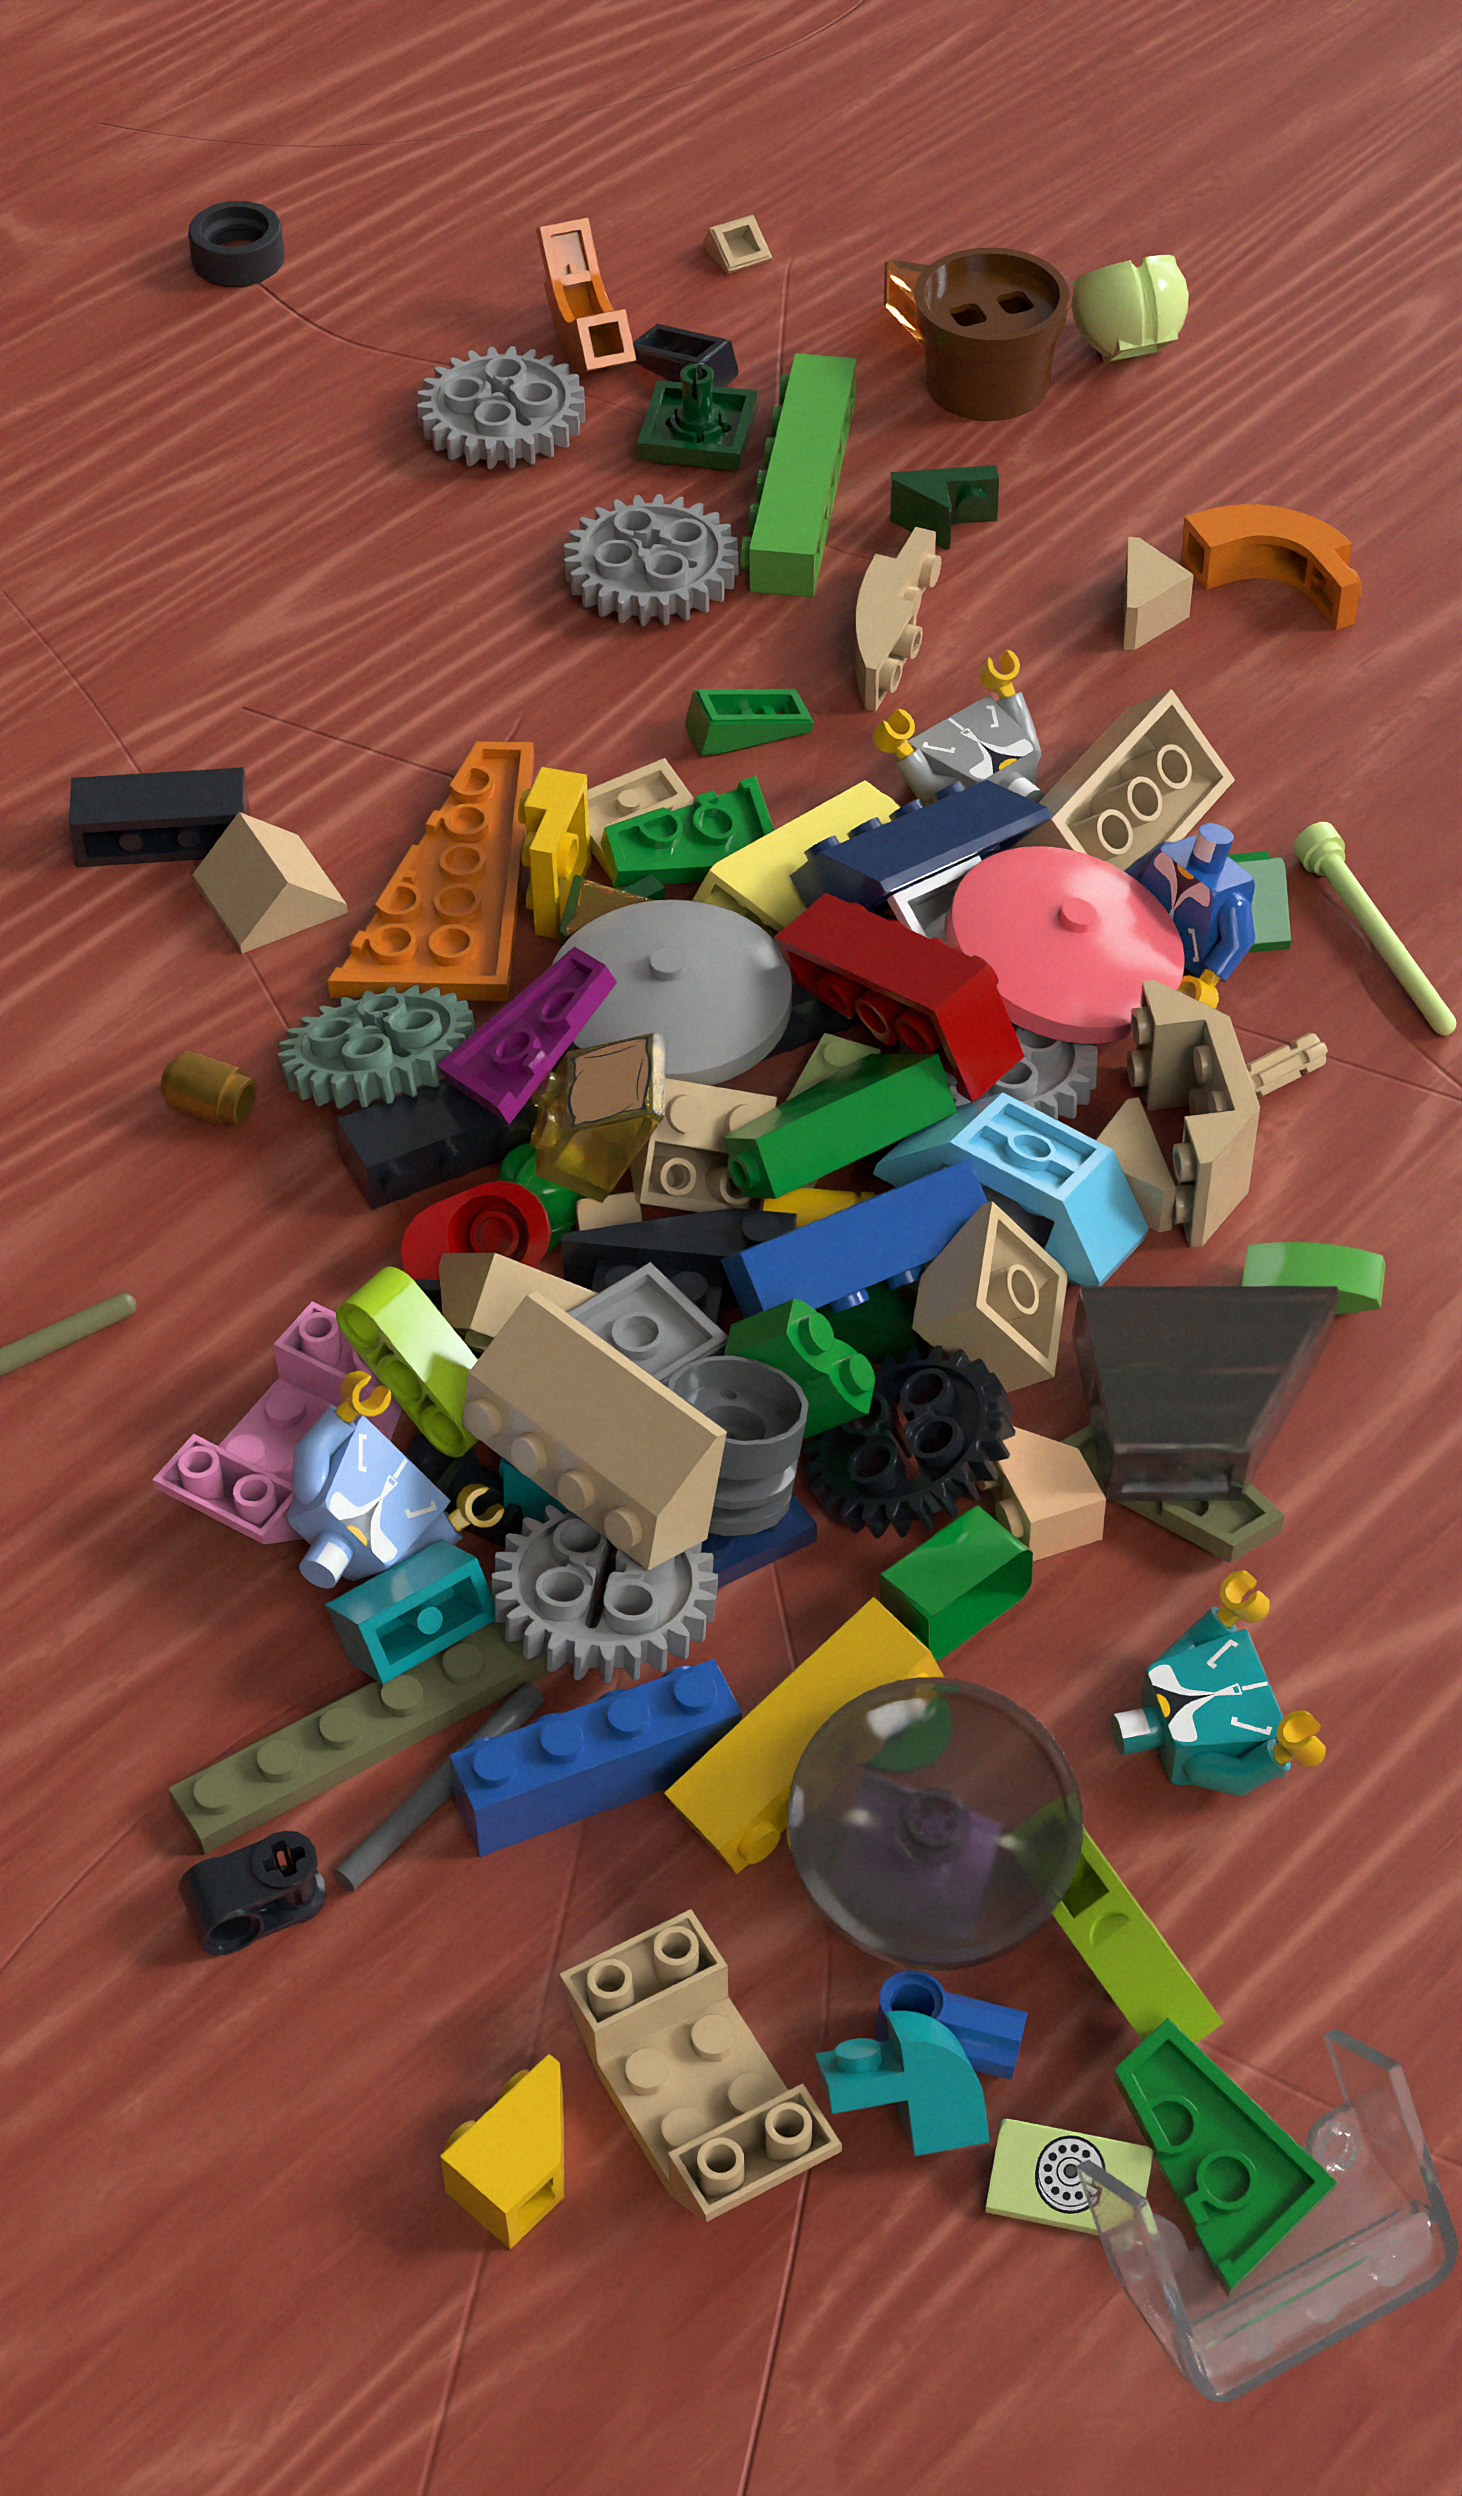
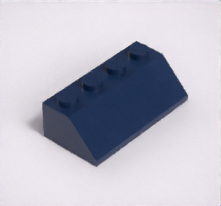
M989 780L964 789L961 781L934 794L930 798L932 802L930 805L924 807L920 799H917L889 815L891 821L882 825L879 818L875 817L848 832L849 840L839 843L834 835L818 842L804 852L808 861L789 875L806 908H809L821 896L828 893L848 903H859L869 912L879 914L891 908L887 899L893 894L974 857L979 856L981 860H984L994 854L1009 850L1052 819L1053 816L1048 807Z

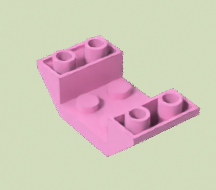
M313 1301L273 1344L279 1378L219 1446L193 1434L153 1478L154 1488L262 1544L304 1539L289 1525L287 1512L295 1496L292 1492L293 1451L300 1439L330 1405L338 1407L343 1402L340 1386L344 1377L350 1372L364 1371L371 1376L367 1385L359 1393V1402L365 1401L371 1395L372 1390L379 1385H383L342 1334L336 1321V1312ZM391 1395L388 1407L381 1414L365 1417L391 1441L403 1408Z

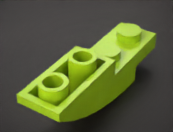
M1062 1797L1004 1839V1842L1026 1872V1877L1143 2041L1167 2018L1195 2044L1224 2023Z

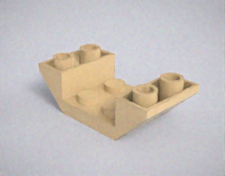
M1156 980L1142 981L1140 1007L1131 1009V1029L1136 1050L1127 1052L1128 1078L1132 1087L1141 1088L1147 1111L1189 1106L1190 1116H1185L1182 1143L1174 1144L1173 1165L1178 1182L1177 1186H1175L1176 1194L1172 1222L1174 1224L1182 1223L1189 1248L1202 1247L1249 1192L1260 1106L1230 1016Z
M692 1909L559 1974L560 1983L600 2081L670 2197L703 2221L708 2222L842 2152L840 2140L804 2084L802 2083L788 2091L728 1996V1966Z

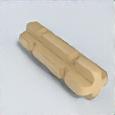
M1307 1033L1291 1041V1049L1289 1045H1283L1246 1064L1256 1096L1261 1098L1302 1077L1299 1072L1300 1070L1302 1074H1308L1325 1065V1054L1328 1052L1325 1043L1320 1042L1316 1034Z

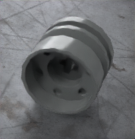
M732 1355L704 1357L683 1365L669 1378L667 1388L727 1431L708 1533L723 1536L750 1535L775 1526L789 1510L798 1462L797 1458L800 1454L809 1404L802 1388L783 1371L754 1359Z

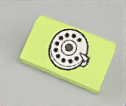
M1003 2119L997 2140L986 2212L1138 2243L1153 2150L1147 2146L1013 2119Z

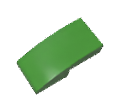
M1309 1242L1253 1244L1247 1247L1241 1290L1248 1307L1311 1299L1317 1317L1381 1309L1386 1264L1382 1255L1341 1245Z

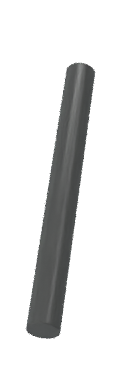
M525 1683L455 1752L464 1749L468 1744L484 1737L495 1738L519 1729L544 1704L545 1700L541 1692L533 1685ZM449 1758L333 1871L335 1879L344 1889L354 1892L454 1793Z

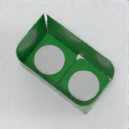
M977 1505L880 1574V1603L907 1629L917 1634L931 1651L934 1659L939 1661L1023 1599L1032 1584L1033 1552Z

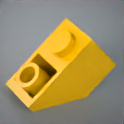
M550 2054L531 2071L525 2069L516 2073L501 2090L497 2103L477 2122L469 2120L459 2126L446 2142L443 2154L440 2155L445 2192L509 2249L514 2247L564 2198V2106L560 2062Z

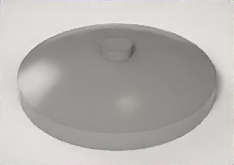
M657 900L628 905L613 910L587 923L573 934L559 950L552 965L575 946L605 964L617 982L566 1049L568 1055L578 1057L603 1046L647 1036L648 1052L651 1057V1077H661L709 1086L727 1081L744 1073L764 1059L782 1038L790 1019L792 1007L791 973L778 944L768 933L749 919L733 911L707 903L686 900Z

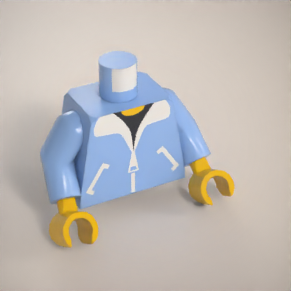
M364 1371L350 1372L344 1377L340 1386L343 1402L338 1407L330 1405L300 1439L293 1451L292 1492L295 1496L287 1512L289 1525L311 1545L300 1562L299 1569L301 1574L312 1584L325 1589L334 1587L341 1575L351 1581H356L373 1574L379 1575L441 1539L454 1545L463 1538L461 1530L468 1525L473 1524L481 1528L491 1527L502 1518L504 1507L496 1504L488 1508L480 1516L473 1515V1501L489 1489V1487L482 1484H470L464 1487L456 1501L457 1509L450 1514L444 1511L450 1500L365 1417L381 1414L391 1401V1392L384 1385H379L372 1390L371 1395L365 1401L359 1402V1393L371 1378Z

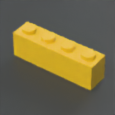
M873 1597L664 1794L681 1817L738 1874L748 1864H755L766 1858L777 1846L780 1834L801 1814H808L819 1808L831 1794L833 1784L854 1764H862L872 1758L883 1745L885 1734L903 1717L916 1714L925 1708L935 1696L937 1685L945 1677L931 1651Z

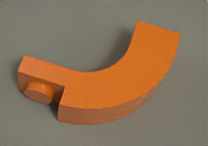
M583 218L539 227L536 232L547 278L544 288L558 337L571 365L577 372L584 373L636 361L626 309L614 311L603 286L589 219Z
M1260 504L1221 506L1184 517L1181 560L1206 590L1250 578L1277 580L1303 592L1335 630L1355 624L1358 600L1362 595V585L1357 572L1349 568L1352 543L1332 526L1299 511Z

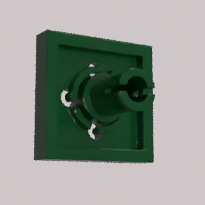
M698 364L687 365L681 370L680 381L682 383L657 380L637 441V460L658 462L663 465L680 464L708 467L713 470L727 469L740 471L759 408L758 390L713 386L714 371L705 364H702L701 380H698L697 375Z

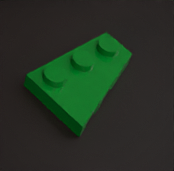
M1169 2018L1164 2020L1114 2069L1112 2078L1148 2147L1152 2148L1153 2156L1228 2298L1334 2191L1337 2181Z

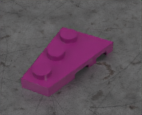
M574 946L442 1060L437 1067L449 1084L507 1124H510L617 982L605 964Z

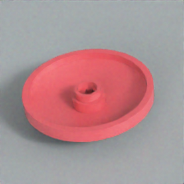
M1031 846L1014 848L994 854L979 862L964 876L948 910L945 930L947 945L968 956L976 955L986 960L998 976L999 982L996 986L1010 1021L1026 1030L1051 1039L1081 1044H1101L1133 1037L1131 1009L1140 1007L1142 981L1156 980L1174 990H1178L1183 977V944L1178 929L1164 906L1145 886L1121 869L1081 852L1056 847Z

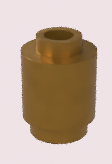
M185 1051L178 1059H172L167 1064L160 1084L161 1091L165 1094L168 1108L221 1127H225L230 1123L238 1126L242 1125L250 1116L257 1096L256 1081L246 1077V1073L242 1068L192 1051Z

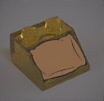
M650 1033L569 1051L554 1073L547 1071L546 1077L534 1091L532 1104L538 1107L537 1122L533 1128L530 1140L531 1145L536 1147L535 1175L600 1203L604 1202L664 1118L665 1037L656 1033Z

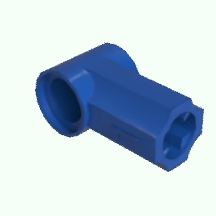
M918 1970L901 1971L885 1981L879 1995L874 2031L875 2041L889 2040L886 2012H917L939 2021L955 2035L974 2071L1012 2080L1028 2012L945 1992L942 1985L933 1976Z

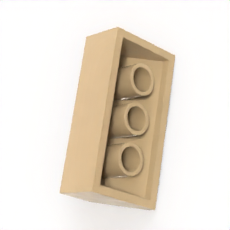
M1170 689L1127 707L1038 802L1048 807L1053 818L1014 845V848L1046 846L1073 850L1103 860L1124 871L1135 860L1158 844L1166 841L1176 842L1182 840L1235 779L1173 690Z
M537 1290L527 1294L469 1371L462 1426L647 1571L706 1540L727 1431Z

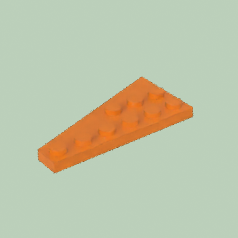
M477 741L449 785L450 795L440 811L434 810L425 823L426 833L419 845L412 844L375 904L376 914L366 930H359L351 942V954L342 968L336 967L327 981L329 998L348 997L362 999L363 993L367 990L372 991L376 995L384 993L390 986H395L397 993H404L413 985H418L420 994L437 987L440 990L441 996L453 992L456 993L457 1000L508 1001L523 868L521 851L526 836L525 824L518 821V806L523 790L525 788L531 789L534 767L533 742Z

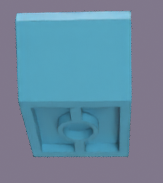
M1003 1092L976 1100L974 1103L970 1102L957 1106V1113L907 1136L876 1164L873 1175L887 1181L896 1188L947 1166L970 1159L981 1186H988L1018 1202L1025 1211L1031 1214L1045 1216L1055 1222L1044 1250L1068 1272L1067 1282L1084 1286L1094 1292L1099 1290L1144 1241L1149 1230L1113 1149Z

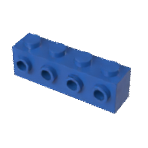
M967 1159L721 1259V1263L744 1319L793 1298L805 1302L813 1309L829 1303L834 1314L869 1300L866 1287L886 1279L891 1290L920 1279L925 1271L922 1264L935 1259L982 1204L988 1202L970 1159Z
M715 1659L694 1666L676 1667L656 1680L628 1690L617 1689L602 1695L595 1702L562 1714H546L526 1727L495 1738L484 1737L468 1744L464 1749L449 1754L454 1800L479 1857L671 1787L742 1720V1711Z

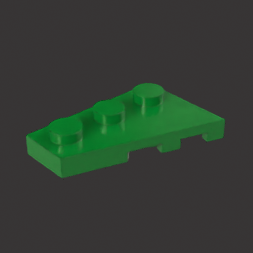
M755 775L739 781L735 790L720 795L711 790L695 796L693 804L674 811L662 807L604 827L600 844L614 887L629 886L651 874L661 884L703 882L715 863L773 832L774 828Z

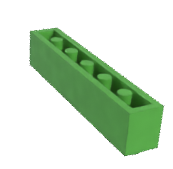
M795 353L791 373L781 375L779 389L780 405L774 406L772 437H767L765 444L764 468L768 470H759L756 499L760 503H751L748 530L749 535H752V537L744 536L741 547L740 564L741 569L750 570V592L814 597L856 402V358Z

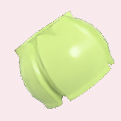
M1158 255L1145 257L1139 267H1135L1131 260L1116 263L1088 272L1076 278L1077 281L1072 282L1073 296L1071 308L1074 322L1081 336L1093 349L1102 354L1103 363L1158 353L1178 340V333L1184 325L1188 312L1189 293L1186 279L1179 270L1174 256Z

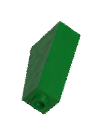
M869 1054L723 1137L729 1154L728 1170L734 1183L741 1189L743 1197L777 1199L957 1113L939 1054Z

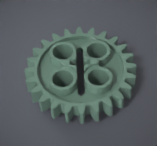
M413 985L404 993H397L395 986H390L384 993L376 995L372 991L367 990L363 993L362 999L356 1001L348 997H342L340 1001L341 1006L337 1008L321 1006L319 1007L320 1017H302L300 1019L302 1027L288 1029L289 1039L280 1041L281 1053H278L288 1090L290 1092L297 1091L300 1100L314 1097L315 1104L321 1106L335 1099L337 1108H343L352 1100H359L361 1108H364L372 1100L382 1098L387 1104L392 1103L395 1099V1094L401 1092L412 1097L417 1096V1087L422 1084L431 1087L439 1086L438 1076L443 1074L437 1065L477 1030L473 1012L469 1010L467 1001H457L456 993L452 992L441 996L439 988L435 987L420 994L418 985Z

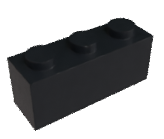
M244 767L71 778L69 829L77 867L203 860L239 812L250 816Z

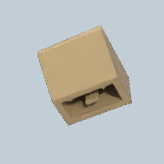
M651 1077L648 1092L644 1099L647 1109L630 1111L626 1132V1144L636 1203L699 1213L728 1208L760 1210L761 1198L743 1197L741 1189L732 1180L728 1170L729 1154L723 1137L774 1109L777 1097L661 1077Z

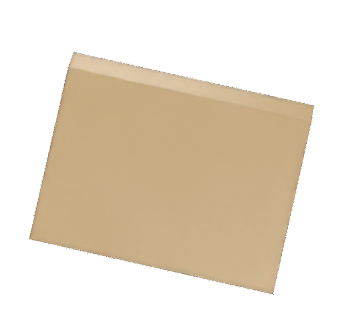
M240 812L192 874L194 884L241 954L348 913L346 902L297 834Z

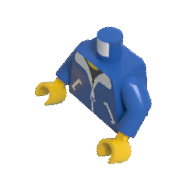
M1207 823L1200 826L1197 836L1194 835L1176 842L1166 841L1158 844L1135 860L1124 872L1145 886L1159 900L1178 929L1184 950V967L1196 977L1190 975L1183 976L1177 991L1216 1009L1219 1001L1218 992L1215 988L1216 984L1219 981L1223 983L1227 981L1255 942L1256 937L1251 909L1255 883L1251 874L1228 857L1234 839L1233 833L1224 826Z

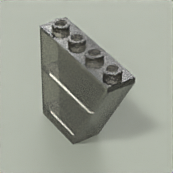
M1080 1286L1072 1338L1106 1501H1240L1329 1343L1340 1296L1338 1287Z

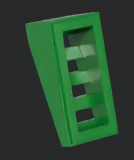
M796 689L693 690L685 721L686 729L700 756L726 753L810 733L814 725Z

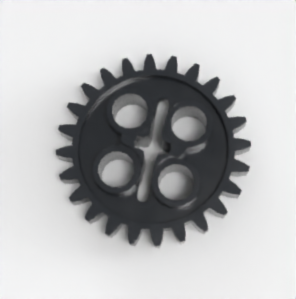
M936 1345L925 1360L916 1347H912L909 1350L905 1363L897 1364L891 1354L885 1355L883 1370L876 1374L874 1373L875 1384L869 1414L816 1434L814 1437L817 1441L803 1446V1451L810 1460V1463L803 1467V1472L811 1482L809 1486L811 1492L836 1524L845 1521L854 1534H857L867 1525L874 1538H880L888 1526L892 1524L900 1537H906L911 1522L918 1519L927 1531L931 1530L934 1524V1513L943 1510L948 1516L955 1518L958 1516L955 1501L960 1497L978 1501L980 1496L974 1484L978 1480L996 1481L998 1478L990 1461H1000L1008 1459L1010 1456L1003 1440L1015 1436L1016 1431L1008 1419L1015 1412L994 1372L990 1373L980 1358L971 1362L962 1349H959L948 1358L940 1345ZM898 1404L908 1421L904 1427L899 1421ZM912 1453L918 1462L920 1472L918 1479L915 1469L908 1460L912 1457Z

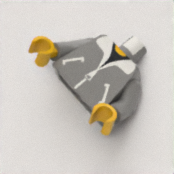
M1005 650L1000 656V667L1005 675L995 670L990 657L982 664L979 671L981 684L988 690L997 692L1000 700L995 701L987 695L909 741L907 740L913 735L915 724L911 715L902 709L895 710L888 717V723L883 720L874 729L873 742L875 746L885 753H896L899 758L895 761L896 766L905 778L906 785L912 789L923 805L932 804L930 798L934 794L961 781L964 789L989 780L1037 803L1044 797L1043 792L1036 787L1037 768L1042 756L1041 749L1022 692L1015 693L1012 685V680L1017 676L1020 669L1019 659L1012 651Z

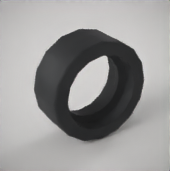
M227 201L215 204L199 212L189 224L188 238L192 265L197 274L210 283L223 286H246L262 282L274 275L284 263L285 249L281 221L275 211L263 204L250 201ZM234 240L253 241V243L242 246L225 247L220 245Z

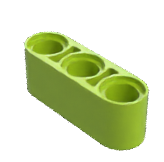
M390 1266L382 1268L336 1309L338 1327L377 1378L390 1390L391 1395L429 1442L447 1456L455 1458L463 1456L479 1441L462 1426L468 1374L478 1359L408 1274Z

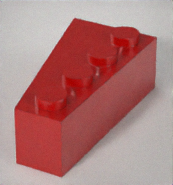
M828 893L821 896L774 937L785 962L789 965L791 976L796 984L848 1019H851L857 1013L862 1022L872 1031L873 1036L889 1047L899 1039L916 1054H939L943 1069L954 1076L958 1082L955 1085L957 1093L972 1103L1025 1057L996 986L999 982L998 976L992 966L979 956H968L950 948L936 937L931 939L908 929L898 920L893 919L889 921L869 912L859 903H848Z

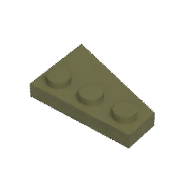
M1153 1389L1060 1441L1079 1449L1104 1495L1229 1563L1282 1531L1285 1515Z

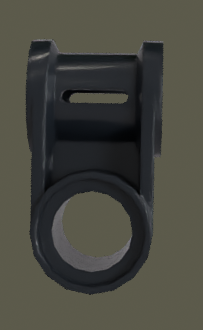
M287 1830L272 1833L263 1840L221 1857L203 1860L183 1874L179 1881L178 1890L199 1942L206 1953L228 1955L238 1952L256 1940L292 1925L307 1922L320 1912L325 1905L327 1897L324 1878L317 1870L318 1858L315 1846L307 1836L296 1831ZM279 1851H283L286 1865L280 1866L277 1858ZM298 1889L302 1898L300 1904H296L293 1892Z

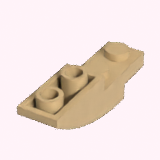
M915 527L896 559L875 554L865 573L856 607L855 674L858 691L865 710L876 712L887 692L894 693L901 679L903 665L908 658L914 659L919 651L923 630L922 627L916 626V617L920 608L922 594L927 587L933 588L935 586L941 569V557L935 555L936 532Z

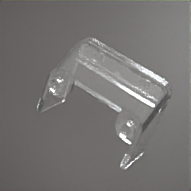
M1334 2029L1323 2036L1345 2103L1318 2118L1310 2128L1304 2144V2150L1337 2181L1336 2187L1228 2298L1201 2246L1198 2245L1188 2251L1184 2237L1178 2227L1163 2216L1152 2213L1148 2200L1089 2159L1075 2166L1113 2275L1183 2380L1211 2401L1228 2402L1241 2397L1434 2289L1449 2276L1456 2263L1458 2255L1457 2236L1401 2063L1338 2029Z

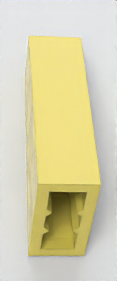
M864 780L715 863L709 870L692 901L707 903L733 911L761 927L776 942L774 937L807 909L789 875L808 861L804 852L818 842L834 835L839 843L849 840L848 832L872 818L878 817L882 825L891 821L889 815L899 809L900 806L889 796L881 793Z

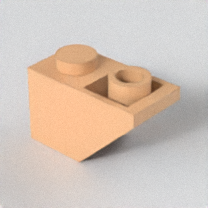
M1013 1426L1016 1431L1015 1436L1003 1440L1010 1453L1009 1458L1000 1461H990L998 1478L996 1481L978 1480L976 1482L980 1490L989 1489L996 1502L995 1511L998 1523L1033 1552V1561L1102 1540L1106 1498L1079 1449Z

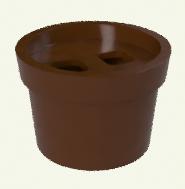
M988 247L963 250L942 257L929 265L916 281L914 298L917 324L924 336L927 388L933 400L952 414L980 421H1000L1015 418L1039 406L1046 398L1049 390L1056 340L1062 334L1067 318L1070 289L1064 276L1053 265L1037 256L1006 248Z

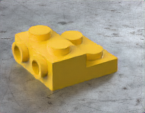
M541 767L532 789L525 788L519 801L518 821L526 826V836L521 851V863L523 866L529 867L526 907L534 911L535 935L558 939L573 877L578 874L584 879L591 863L587 775Z

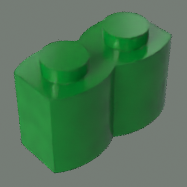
M793 1298L731 1325L724 1356L732 1355L764 1362L786 1373L802 1388L809 1404L803 1438H809L869 1414L875 1384V1375L870 1362L847 1343L835 1339L828 1320L805 1302Z

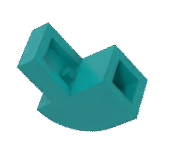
M911 2011L886 2012L889 2040L877 2042L868 2038L851 2039L840 2043L835 2050L815 2054L819 2083L831 2113L835 2114L897 2102L900 2124L915 2156L990 2142L985 2099L980 2081L958 2039L946 2026L934 2018Z

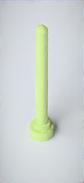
M1318 822L1304 829L1293 843V852L1304 868L1309 872H1315L1317 875L1327 878L1433 1030L1442 1036L1451 1034L1456 1028L1454 1015L1344 863L1346 857L1344 852L1345 843L1338 832L1328 822Z

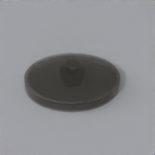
M917 1677L884 1684L862 1693L834 1712L820 1726L806 1746L794 1772L789 1792L786 1824L789 1853L796 1877L814 1909L836 1933L856 1948L888 1963L918 1970L950 1971L988 1963L1010 1953L1033 1937L1051 1919L1071 1885L1079 1862L1083 1843L1084 1819L1079 1786L1064 1751L1053 1735L1029 1711L1012 1699L976 1683L943 1677Z

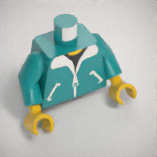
M1235 1571L1229 1574L1223 1580L1220 1587V1598L1224 1606L1221 1609L1212 1606L1145 1669L1141 1697L1142 1708L1115 1713L1111 1716L1112 1734L1120 1755L1157 1748L1168 1780L1178 1786L1195 1784L1198 1787L1235 1797L1247 1795L1273 1779L1285 1777V1772L1289 1771L1291 1767L1290 1761L1294 1759L1302 1766L1312 1767L1321 1763L1326 1753L1324 1744L1316 1736H1310L1317 1734L1321 1729V1725L1309 1712L1303 1710L1293 1711L1283 1718L1248 1630L1237 1631L1235 1623L1240 1619L1248 1623L1258 1622L1266 1617L1270 1607L1269 1599L1261 1591H1256L1246 1601L1241 1603L1243 1596L1256 1585V1579L1248 1572Z

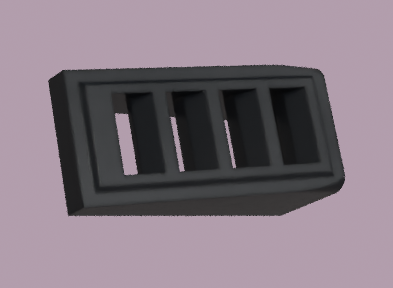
M656 324L633 342L636 361L634 362L671 382L682 383L680 381V372L685 366L690 364H698V380L702 379V364L711 367L714 371L713 386L725 387L739 373L731 340Z

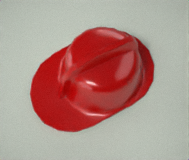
M502 1180L481 1184L433 1203L416 1214L404 1232L400 1249L403 1270L413 1280L419 1278L440 1280L439 1263L443 1253H497L536 1269L547 1253L551 1235L547 1211L538 1197L520 1184Z

